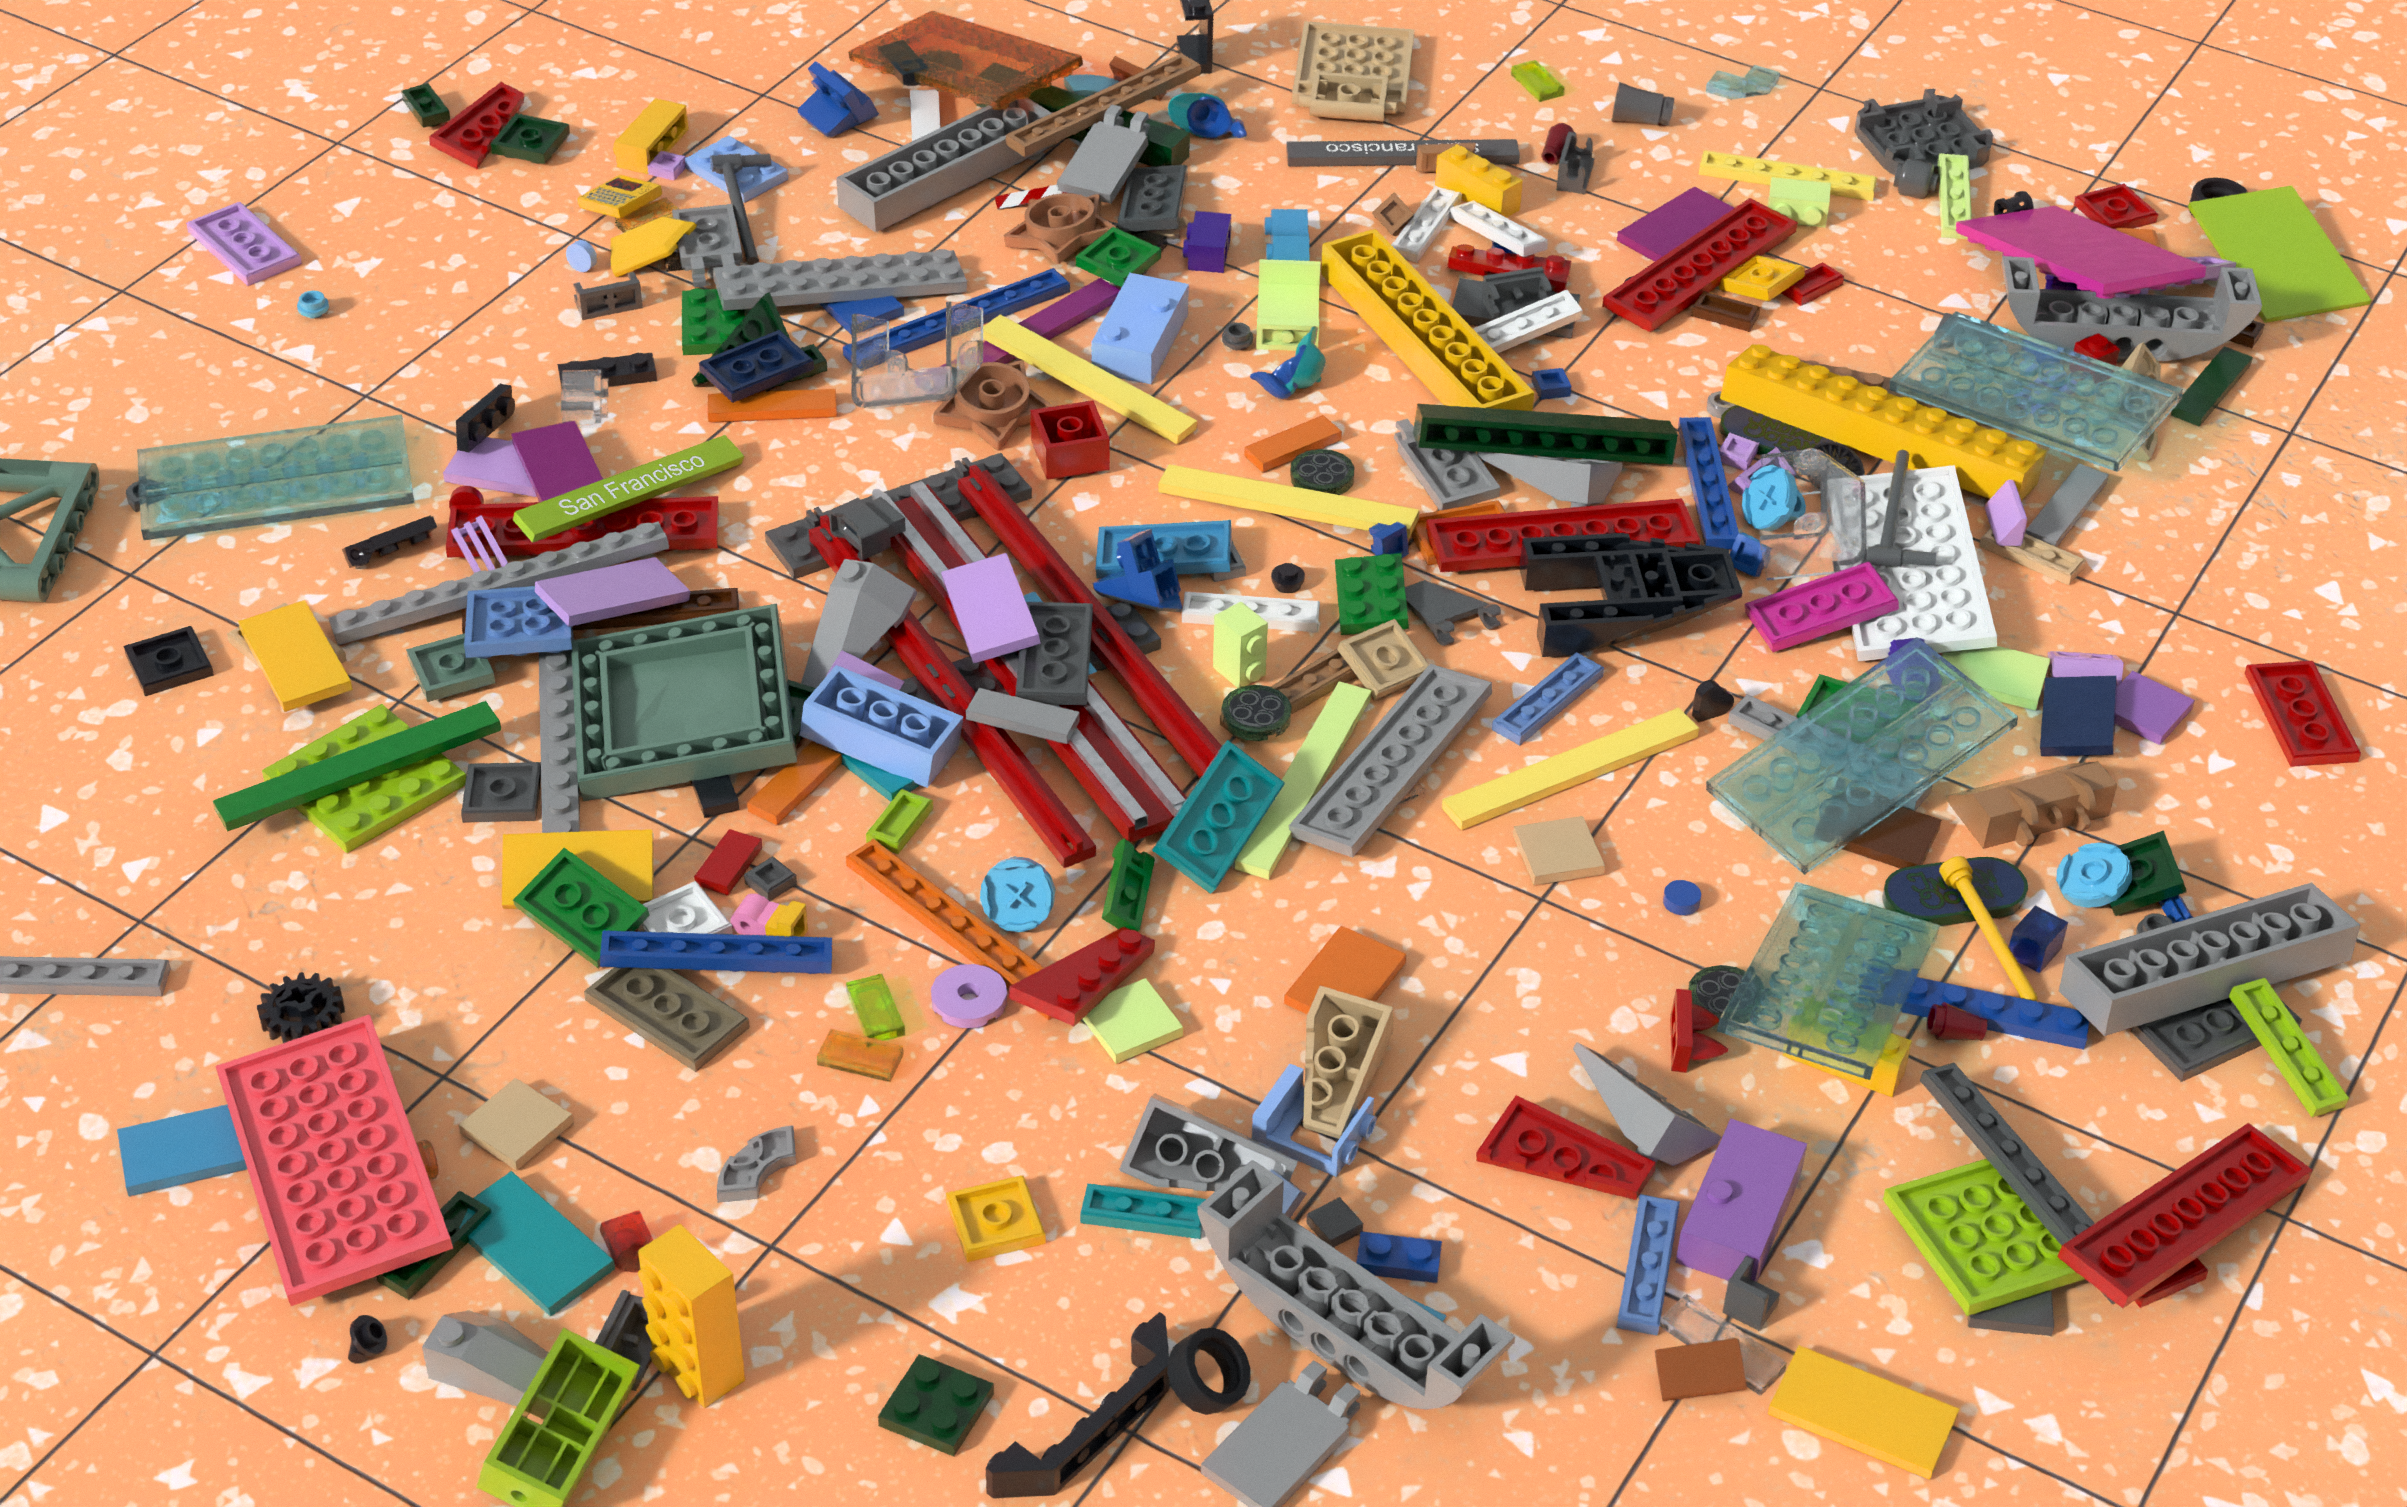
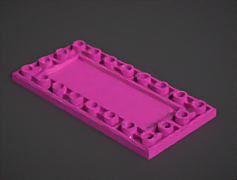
M2058 206L1956 222V232L1967 237L1968 242L1984 244L1985 249L2000 251L2003 253V256L2034 258L2035 267L2039 268L2040 273L2054 274L2058 276L2059 281L2077 284V289L2091 290L2096 292V297L2102 299L2114 298L2115 293L2121 292L2139 294L2141 289L2144 288L2162 290L2166 288L2167 284L2172 283L2190 285L2192 280L2201 279L2206 275V266Z

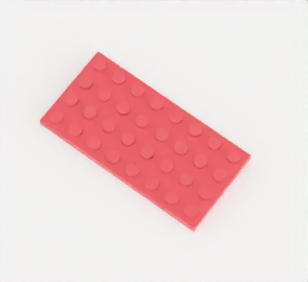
M370 1014L215 1066L290 1306L454 1249Z

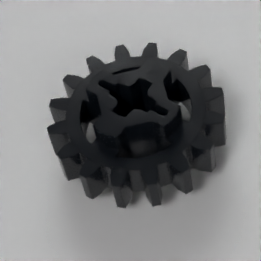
M299 972L295 980L284 976V984L279 986L278 984L271 983L269 985L271 994L262 993L260 995L262 1004L257 1005L263 1032L268 1031L271 1040L281 1036L283 1043L330 1028L332 1024H341V1013L345 1012L340 987L334 986L330 977L321 982L319 973H314L310 979L305 978L303 972Z

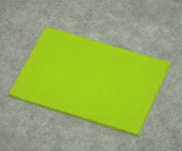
M2292 185L2189 202V210L2221 258L2236 262L2235 268L2253 269L2262 302L2261 311L2258 314L2264 323L2370 305L2372 300Z

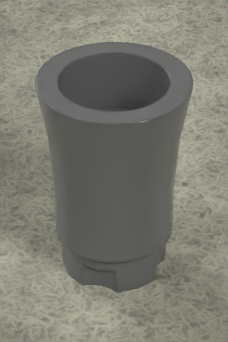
M1619 82L1611 121L1669 125L1675 98Z

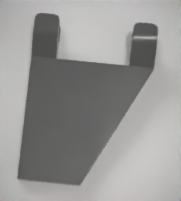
M1426 580L1405 587L1407 607L1432 630L1441 646L1454 643V638L1450 635V632L1454 631V624L1452 622L1478 613L1487 629L1500 626V621L1497 620L1496 616L1501 614V609L1497 604H1488Z

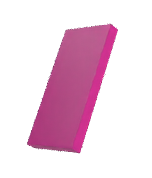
M1870 562L1745 603V613L1772 652L1899 610L1898 599Z

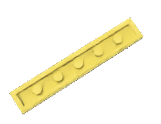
M1707 150L1703 151L1698 174L1770 185L1771 177L1831 183L1830 195L1873 201L1877 177L1872 175Z

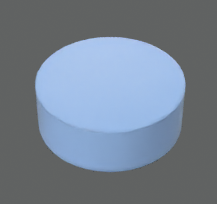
M577 240L567 247L566 258L575 270L586 272L596 265V251L588 242Z

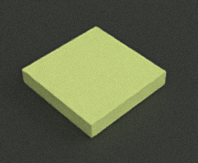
M1146 978L1112 991L1083 1018L1086 1025L1115 1064L1183 1036V1026Z

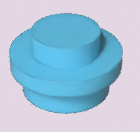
M307 291L300 295L297 309L303 316L318 318L328 311L329 303L323 293Z

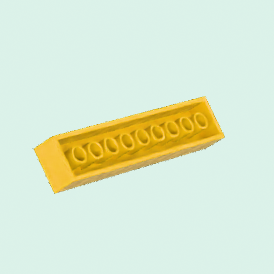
M1376 228L1322 244V276L1443 405L1533 411L1535 392Z
M1752 344L1727 365L1720 395L1721 400L1894 464L1896 453L1899 450H1906L1909 453L1907 468L1910 470L1955 465L1960 488L1989 499L2007 480H2013L2022 501L2038 484L2047 450L2039 448L2031 441H2020L2011 438L2001 430L1986 429L1978 426L1973 420L1953 417L1940 408H1929L1917 404V401L1912 398L1895 396L1888 393L1882 387H1871L1862 384L1854 377L1837 375L1829 372L1824 366L1804 363L1796 356L1779 354L1762 344Z

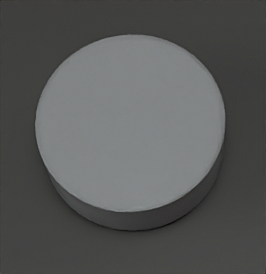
M1717 391L1708 396L1706 409L1710 415L1721 419L1722 414L1727 409L1736 405L1721 400V391Z

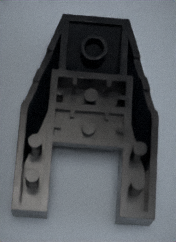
M1626 533L1522 539L1519 569L1525 591L1600 587L1603 600L1540 603L1537 638L1542 657L1570 656L1576 652L1582 654L1673 627L1742 598L1743 592L1728 549L1685 543V548L1665 545L1664 539L1652 537L1650 542L1630 540L1629 534Z

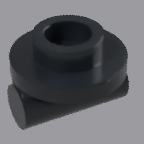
M361 1315L352 1321L350 1325L351 1344L348 1354L349 1361L352 1363H362L365 1361L366 1356H376L385 1350L387 1334L381 1322L370 1315Z

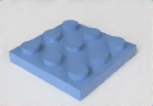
M535 586L468 591L464 640L466 658L477 657L486 659L497 655L512 654L514 656H523L528 653H559L564 650H572L573 626H567L534 592Z

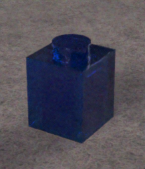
M2035 905L2012 932L2009 948L2017 962L2040 973L2062 949L2069 922Z

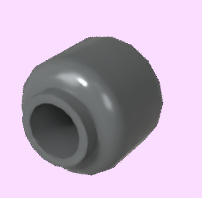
M1908 158L1904 164L1898 165L1894 186L1898 187L1900 195L1924 199L1928 196L1929 191H1936L1939 175L1934 174V165L1932 163Z

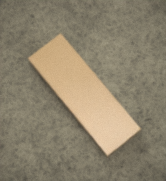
M1991 528L1981 537L1979 545L1983 549L2068 586L2083 571L2086 562L2081 557L2028 534H2024L2021 546H1999L1996 544Z

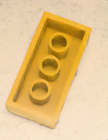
M679 1223L638 1250L641 1268L638 1271V1275L643 1284L645 1296L642 1298V1303L648 1317L646 1331L651 1339L652 1351H650V1358L656 1368L662 1373L667 1371L676 1380L678 1388L687 1398L694 1397L706 1408L745 1381L734 1276L718 1258Z

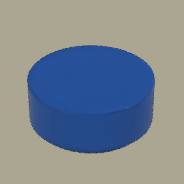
M1675 880L1666 885L1663 904L1667 910L1677 915H1690L1699 909L1701 891L1697 885L1686 880Z

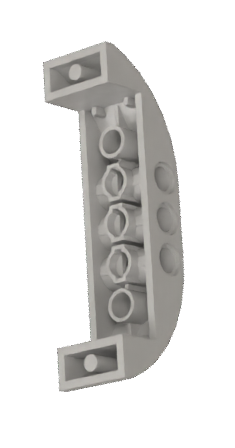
M2002 256L2001 260L2007 298L2018 323L2031 337L2042 345L2068 355H2073L2076 342L2099 333L2120 348L2119 360H2127L2137 345L2144 342L2157 361L2184 359L2205 353L2232 339L2254 320L2262 307L2252 268L2221 267L2213 298L2130 294L2128 298L2114 297L2102 299L2096 297V292L2040 289L2034 258Z
M1253 1159L1198 1206V1216L1213 1251L1226 1272L1254 1306L1294 1340L1362 1387L1388 1401L1410 1408L1425 1410L1442 1408L1451 1404L1515 1343V1336L1482 1313L1461 1333L1457 1332L1283 1214L1284 1180Z

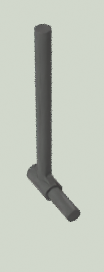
M740 153L710 156L711 171L723 174L747 263L748 265H754L759 262L735 173L742 170L743 167L770 166L771 156L770 154L741 156Z
M1899 450L1896 453L1880 544L1868 546L1867 562H1870L1872 565L1902 566V564L1936 566V552L1903 551V548L1894 545L1909 461V453L1906 450Z

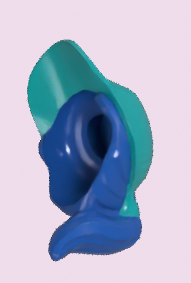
M1201 92L1182 93L1173 97L1168 104V114L1172 122L1195 136L1213 139L1228 132H1232L1233 136L1237 138L1247 136L1244 122L1241 119L1231 117L1224 101L1216 96Z
M1313 326L1310 332L1304 336L1298 344L1294 357L1283 362L1272 373L1259 371L1252 373L1250 378L1257 381L1267 392L1278 399H1287L1296 389H1306L1316 382H1320L1326 358L1315 345L1318 327Z

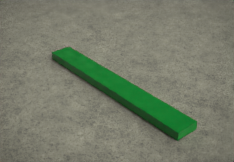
M483 701L212 800L214 810L228 832L501 731L500 720L488 703Z

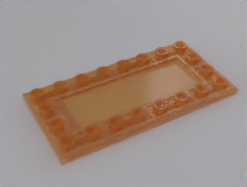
M932 10L848 51L851 61L862 64L864 68L880 70L883 74L890 73L895 75L894 67L891 64L893 61H896L906 72L921 68L915 61V59H921L929 68L914 72L915 81L918 82V85H927L939 92L946 91L954 94L957 98L971 99L976 104L992 106L994 110L1008 108L1009 103L1017 99L1029 97L1031 92L1038 88L1051 86L1052 81L1072 75V71L1083 65L1081 55ZM904 60H912L910 64H901Z

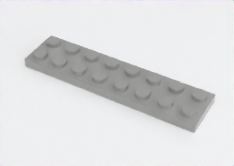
M946 249L921 253L909 251L905 254L894 255L880 253L867 257L847 256L840 259L817 258L812 261L788 260L784 263L772 264L758 262L754 265L744 266L730 264L713 268V279L724 311L752 309L759 299L768 292H770L776 307L856 301L887 296L908 297L967 292V280L955 251Z
M1430 664L1290 823L1291 837L1353 858L1492 694V682Z

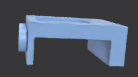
M1289 1064L1253 1114L1252 1139L1299 1162L1337 1177L1345 1164L1350 1165L1355 1159L1359 1143L1363 1137L1369 1138L1375 1128L1377 1118L1373 1115L1374 1098L1368 1096L1362 1107L1356 1109L1348 1127L1333 1147L1332 1157H1329L1291 1140V1136L1302 1122L1304 1115V1069Z

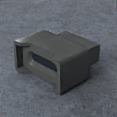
M882 497L866 504L859 498H855L829 510L831 534L834 537L845 538L859 550L858 558L861 561L890 548V538L906 531L905 517Z

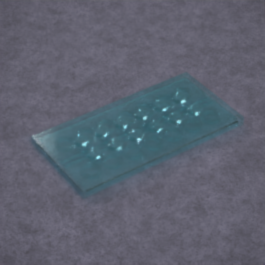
M1957 311L1890 379L1891 391L2116 472L2125 465L2182 400L2183 389Z
M402 414L137 449L140 518L143 540L415 503Z
M1916 637L1706 781V791L1805 875L1848 845L1849 841L1868 831L2017 726L2018 716Z
M1796 882L1722 1013L1717 1032L1870 1080L1937 939L1940 925Z

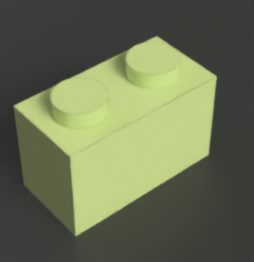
M1771 177L1767 207L1798 222L1797 225L1826 228L1831 183Z
M1239 602L1214 615L1213 668L1238 689L1258 681L1266 675L1268 622L1243 602Z

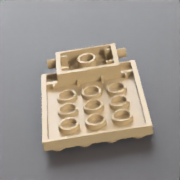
M1304 21L1292 91V104H1299V107L1309 108V116L1384 122L1385 113L1396 114L1398 112H1405L1415 29Z

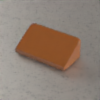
M1738 1338L1655 1350V1362L1663 1402L1747 1390Z

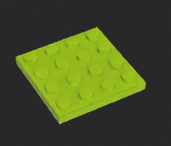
M380 704L262 770L264 781L407 730L410 727L383 704ZM442 753L301 804L295 808L340 848L349 853L465 786L466 773Z
M1987 1159L1886 1188L1884 1191L1883 1201L1967 1316L2085 1279L2057 1257L2062 1247L2060 1243Z

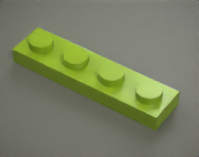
M2264 977L2234 986L2228 995L2309 1115L2313 1118L2344 1108L2349 1097L2267 979Z

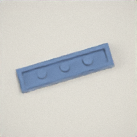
M1576 652L1495 718L1492 722V730L1520 746L1601 679L1604 667Z
M1640 1194L1617 1321V1328L1658 1336L1680 1201Z

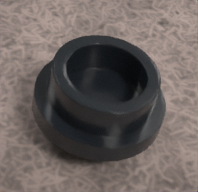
M1283 563L1272 570L1271 580L1278 591L1294 593L1304 583L1305 573L1302 568L1295 564Z

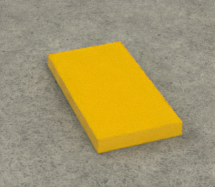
M305 600L238 621L243 637L284 712L353 690L349 676Z
M652 829L503 834V909H518L515 907L513 899L563 848L569 850L641 904L654 899V833Z
M1800 1345L1796 1349L1768 1410V1415L1929 1480L1932 1477L1959 1413V1408Z

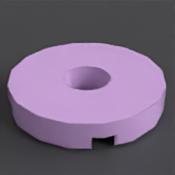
M977 964L957 965L945 970L935 979L931 987L932 1009L935 1013L942 1016V1021L951 1026L979 1028L987 1025L988 1020L996 1016L997 1019L1003 1014L1007 1005L1006 983L999 973L989 967ZM969 993L977 995L976 998L970 1000L961 998L962 995Z

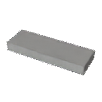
M982 688L978 689L966 709V720L1065 744L1069 742L1080 721L1079 712Z

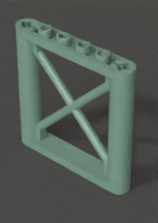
M0 458V491L27 493L0 505V520L49 498H62L31 564L15 563L0 548V600L47 601L58 575L64 571L65 560L68 554L74 549L75 538L78 532L83 530L87 512L93 508L94 497L99 487V470L95 463Z

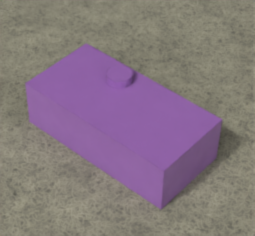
M1730 1118L1682 1227L1675 1263L1729 1281L1744 1258L1748 1256L1754 1259L1751 1279L1757 1282L1801 1177L1807 1143Z

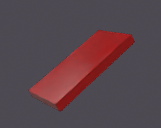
M2313 660L2249 664L2246 666L2244 674L2290 767L2359 762L2361 752Z

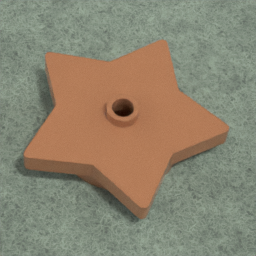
M1060 193L1038 200H1029L1028 208L1024 213L1025 220L1003 236L1006 247L1039 249L1052 261L1059 264L1081 246L1092 244L1112 227L1116 228V226L1099 215L1101 209L1099 194L1085 197L1074 193Z
M1023 360L1009 364L984 362L970 367L949 364L948 376L952 393L934 411L933 423L942 426L971 429L995 450L999 451L1018 427L1031 424V410L1053 407V405L1030 389Z

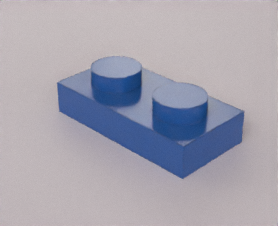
M1361 1231L1356 1263L1375 1276L1437 1283L1442 1241Z

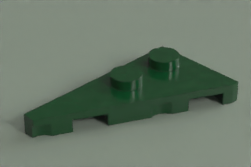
M770 292L764 294L711 357L778 330H781L790 339ZM699 371L691 379L694 387L709 382Z

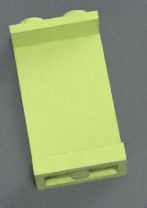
M1259 259L1256 349L1296 351L1300 341L1310 332L1313 326L1318 327L1315 345L1318 347L1320 261Z

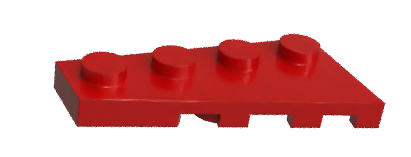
M503 82L498 83L430 135V146L478 169L491 151L490 143L523 105L524 93Z
M1461 244L1457 247L1452 246L1447 268L1486 276L1489 272L1498 274L1542 267L1550 284L1555 286V292L1559 293L1566 290L1572 261L1565 260V258L1557 255H1551L1547 258L1537 257L1534 254L1522 257L1519 254L1505 253L1504 250L1499 248L1480 250L1475 249L1472 245Z
M1122 927L1011 985L1009 999L1071 1026H1075L1154 953L1155 940L1135 930Z
M1515 1095L1476 1152V1161L1633 1200H1637L1656 1169V1162L1518 1095Z

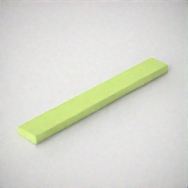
M1338 682L1282 779L1285 785L1235 859V870L1269 880L1293 838L1291 837L1292 831L1289 830L1290 823L1321 789L1371 700L1372 690Z

